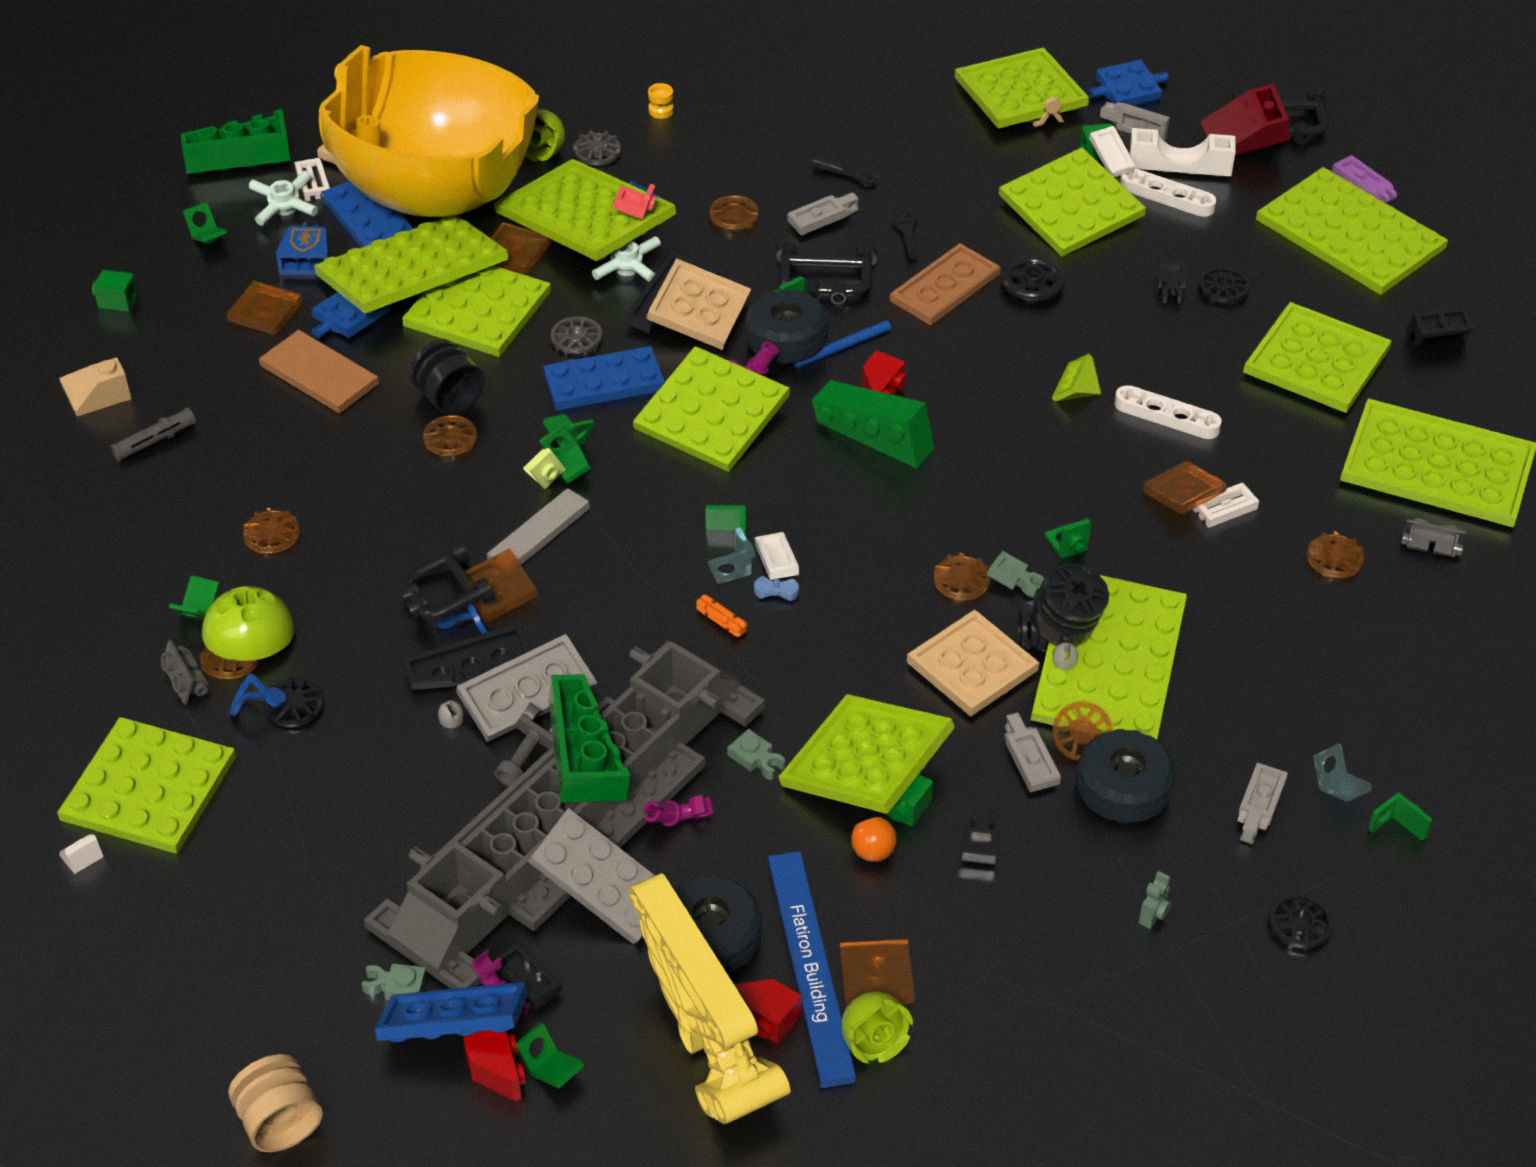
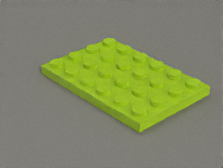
M575 159L569 160L494 203L496 213L595 261L604 259L608 254L624 247L628 242L644 235L648 230L664 223L667 219L677 214L675 204L656 197L652 210L645 211L642 219L622 213L620 210L612 207L621 185L645 195L647 192Z
M1324 167L1258 210L1256 220L1380 295L1446 249L1448 243L1446 238L1435 231L1423 226Z
M452 215L442 217L434 222L422 223L417 228L409 231L397 232L395 236L384 240H375L371 245L351 249L346 254L338 257L326 258L323 262L314 265L318 277L366 314L509 259L505 248L460 216Z
M1368 398L1342 470L1340 481L1514 528L1536 451V442Z
M1100 575L1106 582L1109 590L1108 605L1087 642L1076 646L1078 661L1074 668L1062 670L1054 665L1052 657L1057 645L1049 642L1031 720L1093 735H1100L1116 729L1130 731L1133 729L1145 735H1150L1157 740L1187 594ZM1064 652V659H1069V653Z

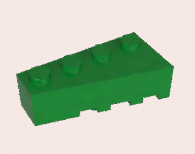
M283 110L273 111L274 116L263 118L262 114L251 116L252 121L238 123L236 120L230 121L221 129L210 126L182 133L181 143L187 174H203L213 170L228 171L237 167L252 168L261 164H281L285 161H291Z
M832 380L812 399L818 423L912 467L917 468L934 450L925 402Z
M551 675L549 709L560 803L626 801L630 774L627 767H624L620 760V752L617 745L613 744L609 736V728L605 719L602 720L599 714L598 704L585 675Z

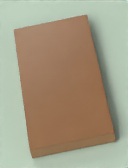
M959 243L890 293V301L931 326L1000 274L1001 267Z
M297 330L259 358L261 367L339 414L379 384L378 376L300 330Z

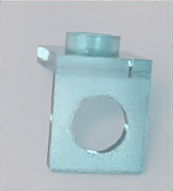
M741 527L735 529V553L708 561V567L718 584L751 575V560L755 558V552L752 543L748 541ZM722 564H731L735 567V570L725 574L721 573L718 567Z
M1336 744L1313 756L1319 789L1349 802L1372 790L1371 783L1347 773L1342 745ZM1330 756H1335V768L1331 772L1326 773L1324 771L1326 759Z

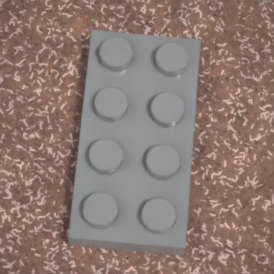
M564 634L458 685L456 692L486 741L489 742L515 729V723L530 702L540 708L534 719L550 712L549 692L551 675L584 674L591 691L597 688L598 683L568 636Z
M568 808L527 862L632 944L637 943L642 936L640 928L641 918L631 902L628 888L655 875Z

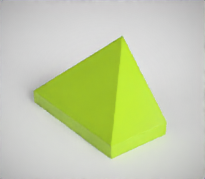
M1090 354L1068 363L1052 396L1055 402L1101 395L1093 357Z

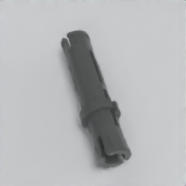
M187 407L185 410L168 418L162 417L158 419V423L116 444L110 445L115 458L120 462L122 459L164 438L171 439L175 437V433L196 424L195 416Z

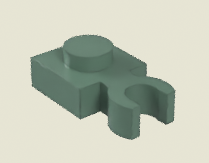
M1004 551L993 562L987 573L989 577L1012 590L1016 585L1021 587V590L1030 597L1035 596L1037 589L1041 588L1045 579L1038 573L1026 571L1029 565Z
M750 729L745 731L727 747V755L751 772L756 767H759L766 779H774V769L771 766H777L781 770L785 769L784 757L780 754L772 753V745Z
M1158 871L1154 883L1148 884L1146 889L1147 897L1142 903L1139 924L1151 929L1157 919L1163 920L1171 906V902L1168 901L1170 876Z
M391 964L390 972L383 971L379 966L369 965L366 967L367 977L376 978V980L372 982L363 981L362 988L363 992L369 995H375L384 991L385 1000H389L391 995L423 992L427 976L426 967Z

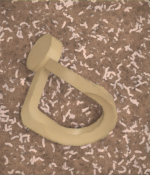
M1056 97L1047 99L1044 103L1046 112L1040 120L1038 118L1031 121L1034 127L1042 126L1048 117L1053 114L1059 123H1063L1064 120L1061 114L1058 113L1061 108L1059 99Z

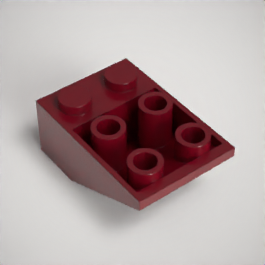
M1274 83L1248 90L1201 121L1206 138L1209 134L1235 136V155L1290 140L1289 118Z

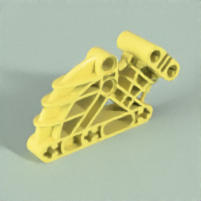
M660 873L628 888L629 896L636 912L641 918L640 928L648 946L649 959L659 978L664 997L678 1020L682 1042L690 1054L704 1049L708 1058V1066L711 1070L707 1080L695 1086V1092L703 1111L708 1116L715 1118V1120L728 1124L790 1095V1085L781 1067L762 1057L756 1058L753 1054L748 1038L758 1033L755 1019L664 874Z

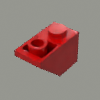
M876 350L862 366V388L894 395L898 390H902L906 384V362Z
M775 979L734 984L755 1019L758 1030L757 1035L764 1039L768 1038L778 1044L801 1016L802 995Z
M488 1030L463 1036L472 1080L514 1101L521 1100L520 1085L526 1084L522 1063L515 1064L513 1056L518 1055L514 1034L507 1035L506 1031L497 1033Z

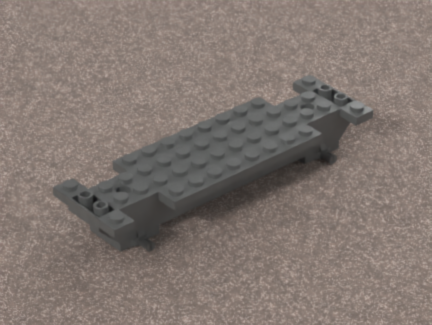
M667 641L653 654H648L638 646H635L630 651L629 657L642 664V666L630 678V687L615 701L607 696L598 704L599 714L602 720L605 719L609 728V736L613 744L617 745L620 752V760L623 766L627 767L630 774L627 800L560 803L553 746L437 853L430 856L418 846H415L414 850L411 849L408 858L418 863L421 868L407 882L408 892L401 907L387 898L364 919L365 928L418 966L426 967V971L450 989L480 985L482 983L481 978L476 975L472 968V961L474 959L468 953L508 915H511L535 931L571 896L527 862L562 814L568 808L621 848L648 822L644 816L652 815L650 813H643V808L647 802L656 801L664 803L669 801L705 767V757L686 746V744L720 712L746 727L765 708V699L740 685V680L672 641Z

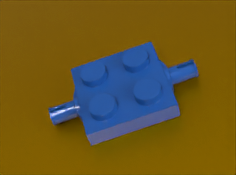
M1142 60L1104 67L1096 70L1095 77L1100 86L1089 88L1088 95L1090 99L1105 96L1115 104L1120 102L1135 105L1161 99L1162 90L1158 83L1168 82L1169 76L1166 71L1157 74L1149 72Z
M337 292L311 309L313 318L322 322V324L312 329V334L315 338L320 339V337L328 332L333 331L350 338L390 312L389 305L364 314Z

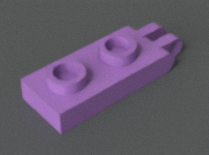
M1351 155L1333 164V173L1382 202L1388 203L1397 198V192L1393 189L1391 182Z

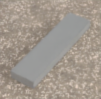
M567 488L487 553L488 561L510 575L589 510V501Z

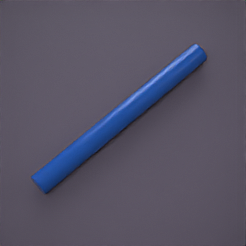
M885 320L831 342L809 360L806 359L793 364L797 368L890 331L891 325L888 320Z

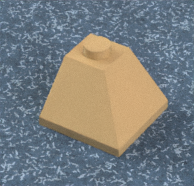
M117 357L90 365L59 378L76 416L131 400L126 374Z

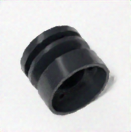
M446 339L432 341L415 355L410 364V382L443 414L452 415L468 409L483 391L485 383L483 371L453 341Z
M1076 563L1063 564L1053 569L1033 606L1032 620L1034 627L1043 638L1056 645L1072 643L1074 646H1079L1087 642L1109 602L1110 594L1106 582L1094 570Z

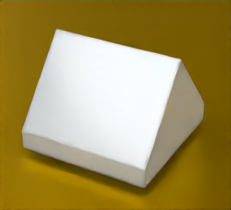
M94 834L83 837L59 853L60 857L74 874L104 857Z

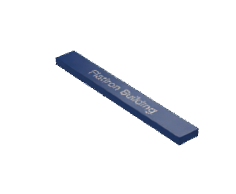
M801 852L768 856V867L798 994L802 995V1011L820 1088L855 1083L854 1067L850 1051L841 1034L842 1019Z

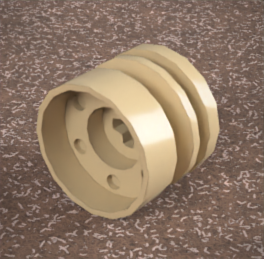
M277 1054L267 1056L251 1063L237 1074L228 1090L230 1101L236 1109L238 1117L242 1120L244 1129L253 1147L260 1152L281 1151L300 1143L312 1134L320 1124L323 1116L322 1107L312 1088L308 1086L306 1076L302 1073L298 1061L290 1055Z

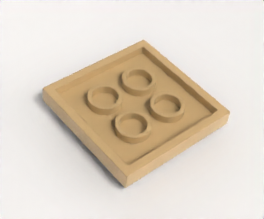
M676 258L648 311L646 319L723 350L749 298L751 288Z
M973 610L907 654V663L969 716L976 714L1039 669V662L976 610Z

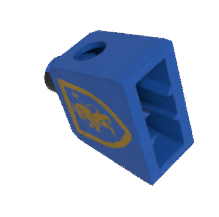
M312 220L305 221L303 226L288 227L276 251L279 274L316 275L314 265L330 257L326 228L319 227Z

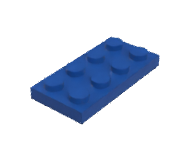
M350 182L333 186L321 192L323 202L360 248L371 245L375 240L393 237L397 232L413 229L398 211L384 207L371 200Z
M651 346L543 366V374L555 411L654 393L665 383Z
M526 982L391 995L374 1028L377 1041L390 1040L391 1042H402L408 1038L416 1037L435 1039L447 1034L458 1033L461 1036H468L478 1031L492 1030L497 1033L508 1031L511 1028H515L527 999L528 990Z

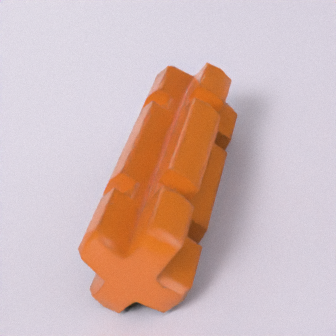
M703 594L701 598H698L696 601L697 610L704 615L708 614L707 617L724 629H729V632L736 637H741L746 633L748 624L739 616L735 618L736 614L719 602L714 603L715 600L707 594Z

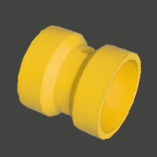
M664 83L652 85L648 89V98L650 100L648 106L649 114L657 119L670 117L674 111L673 102L671 101L673 99L672 87Z

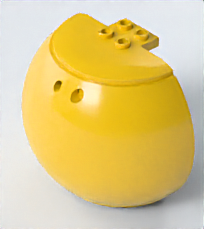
M360 45L336 66L334 77L337 79L336 90L321 103L319 108L321 138L331 158L345 178L371 200L384 207L413 216H452L479 208L498 198L515 178L531 140L539 102V95L535 94V91L521 78L491 63L447 52L426 50L385 51L370 59V47Z

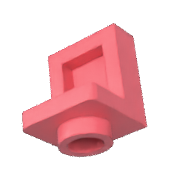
M650 183L646 195L621 185L612 207L624 214L642 219L645 211H651L657 196L652 195L655 185Z

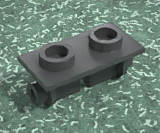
M1407 519L1403 529L1401 544H1405L1406 548L1427 552L1429 542L1435 543L1434 554L1454 558L1455 555L1461 556L1462 543L1467 531H1462L1454 525L1438 526L1430 524V522L1424 519Z
M168 640L165 653L161 655V667L169 676L173 689L178 693L183 704H187L190 695H205L208 692L209 683L201 670H197L198 665L190 649L184 646L175 647L172 640Z

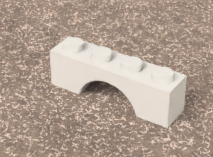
M1132 128L1129 155L1135 164V168L1139 170L1231 176L1235 157V136L1209 134L1201 144L1195 147L1176 148L1164 142L1158 130Z

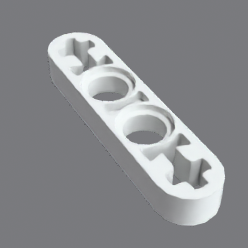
M1136 168L1133 172L1123 174L1120 177V184L1132 194L1197 216L1207 217L1215 211L1216 197L1209 192ZM1150 187H1158V188H1161V189L1156 190V189H1152V188H1150ZM1174 195H1182V196H1185V197L1180 198V197H1176V196H1174Z
M1122 386L1116 391L1114 404L1121 412L1204 439H1213L1219 435L1222 420L1214 412L1134 386ZM1155 405L1159 406L1161 409L1151 410L1148 408V406ZM1176 414H1184V415H1186L1188 418H1186V419H1179V418H1176L1174 415H1176Z

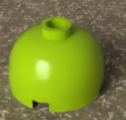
M537 109L533 133L525 157L530 161L548 160L562 149L565 141V128L557 115L548 110Z
M870 991L859 995L846 1007L841 1020V1034L848 1049L857 1059L863 1063H869L867 1060L878 1058V1062L882 1063L899 1054L907 1045L910 1036L907 1034L909 1023L913 1027V1019L909 1010L889 993Z

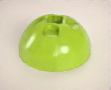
M254 586L237 587L220 595L207 610L202 625V639L207 649L219 657L235 661H253L272 656L284 649L290 643L295 633L294 620L287 605L274 593Z

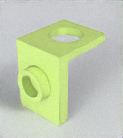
M549 448L546 450L542 449L523 468L544 489L566 470Z

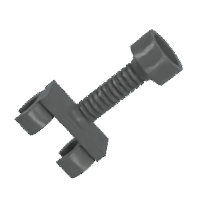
M531 702L514 725V727L525 733L526 737L510 761H501L494 772L496 778L507 786H510L523 774L520 767L537 742L547 749L554 746L552 727L549 731H546L532 721L540 708Z

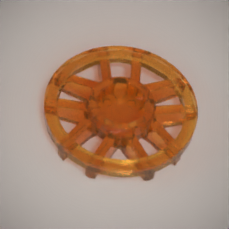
M730 195L714 201L710 206L709 215L713 225L725 228L726 232L729 229L740 232V229L755 225V221L758 220V207L749 198Z
M460 416L439 417L431 421L423 431L425 448L438 454L440 458L442 456H451L452 459L455 458V455L466 451L470 452L472 446L477 443V432L474 424ZM449 422H457V423H455L454 425H450ZM443 423L444 427L441 428L438 424ZM451 447V450H445V448Z
M266 508V512H255V516L246 524H243V537L246 545L259 553L271 554L286 550L296 542L299 536V525L296 517L290 515L288 510L284 512L271 511L270 508ZM264 542L268 543L267 547H262ZM279 542L281 545L274 546V543Z
M1335 531L1334 534L1328 535L1323 532L1321 536L1309 543L1307 559L1310 565L1319 573L1334 578H1345L1356 574L1361 569L1364 561L1363 547L1356 543L1357 540L1355 538L1349 539ZM1315 559H1317V560H1322V561H1321L1320 564H1318V563L1315 561ZM1326 565L1332 566V569L1328 570L1324 567ZM1337 567H1340L1345 571L1338 572L1336 571Z
M963 553L953 557L947 555L945 560L935 566L934 583L937 589L947 597L957 600L974 599L985 593L989 587L990 577L987 575L989 568L982 563L980 558L974 559L963 556ZM941 583H947L948 586L945 588ZM955 587L958 588L959 591L958 593H955L952 591V589ZM964 589L971 591V593L963 594Z
M207 647L200 654L202 669L208 675L220 679H233L247 675L259 663V660L236 661V659L222 658L215 655L213 651L208 650ZM237 667H245L237 671ZM225 669H232V672H225Z
M1085 701L1071 703L1065 706L1054 720V742L1065 756L1079 761L1080 755L1075 754L1077 745H1084L1085 748V745L1090 740H1093L1095 735L1104 733L1097 729L1103 722L1106 723L1109 732L1113 731L1111 720L1108 714L1094 703ZM1079 707L1090 708L1092 710L1084 718ZM1074 709L1079 719L1073 721L1067 712ZM1095 712H1098L1102 718L1093 724L1090 718ZM1062 716H1064L1070 726L1058 727ZM1058 732H1070V737L1059 740ZM1074 742L1072 752L1065 749L1062 744Z

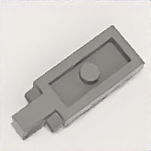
M1106 102L1101 108L1100 117L1113 121L1117 130L1131 134L1132 128L1158 130L1163 141L1167 138L1170 117L1117 102V104Z
M853 192L840 198L830 195L787 214L788 222L800 235H804L858 211L859 198Z
M1019 713L1006 715L1007 723L1005 729L1007 733L1004 734L1005 744L1029 792L1059 785L1061 780L1060 774L1037 729L1032 727L1026 728Z
M1260 763L1256 764L1238 813V822L1244 823L1243 832L1240 837L1241 841L1253 844L1258 828L1266 830L1268 825L1270 826L1285 786L1288 772Z

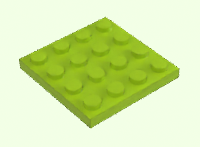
M1044 47L955 69V79L997 128H1006L1010 125L1041 118L1046 112L1044 108L1045 101L1052 97L1058 98L1061 103L1058 113L1069 110L1073 111L1088 106L1089 103L1088 95Z
M1082 147L999 187V195L1061 257L1145 216L1146 207Z
M493 265L424 291L403 316V326L500 357L550 294L551 283Z
M1289 302L1245 363L1243 373L1347 413L1389 351L1392 340Z
M695 346L633 420L634 429L729 472L790 396V389L785 385Z
M846 694L779 775V780L782 787L888 814L955 727L952 718Z
M119 717L57 812L59 819L63 822L178 854L236 759L235 749Z

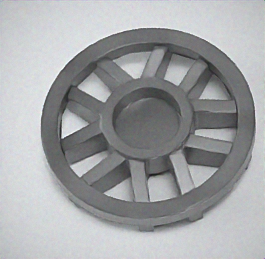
M591 130L589 134L579 135V139L573 144V152L575 157L585 164L604 165L613 162L619 157L621 144L616 135H609V131L594 133Z
M574 316L562 319L551 330V341L556 350L563 351L567 356L570 353L587 355L588 351H596L597 346L602 340L600 325L587 317ZM574 322H580L581 324L574 325ZM570 323V327H565V326H564V325Z

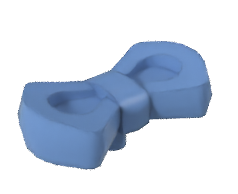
M761 576L755 581L753 587L754 593L759 599L768 596H780L788 601H793L799 594V585L794 579L784 582L774 579L772 582L766 577Z

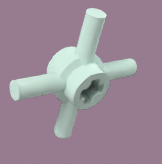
M303 171L292 183L286 180H279L271 186L252 180L249 184V189L267 196L269 204L255 217L257 224L263 226L275 213L286 216L294 213L296 209L315 216L318 212V207L300 200L298 193L311 179V174L308 171Z
M654 236L640 245L630 241L624 247L613 251L609 262L592 270L594 279L599 280L609 273L616 271L622 276H631L638 273L650 282L655 273L642 264V255L660 246L659 238Z

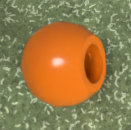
M875 817L858 823L854 826L851 835L852 848L857 856L874 863L883 861L894 852L897 842L894 828L890 822L882 817Z

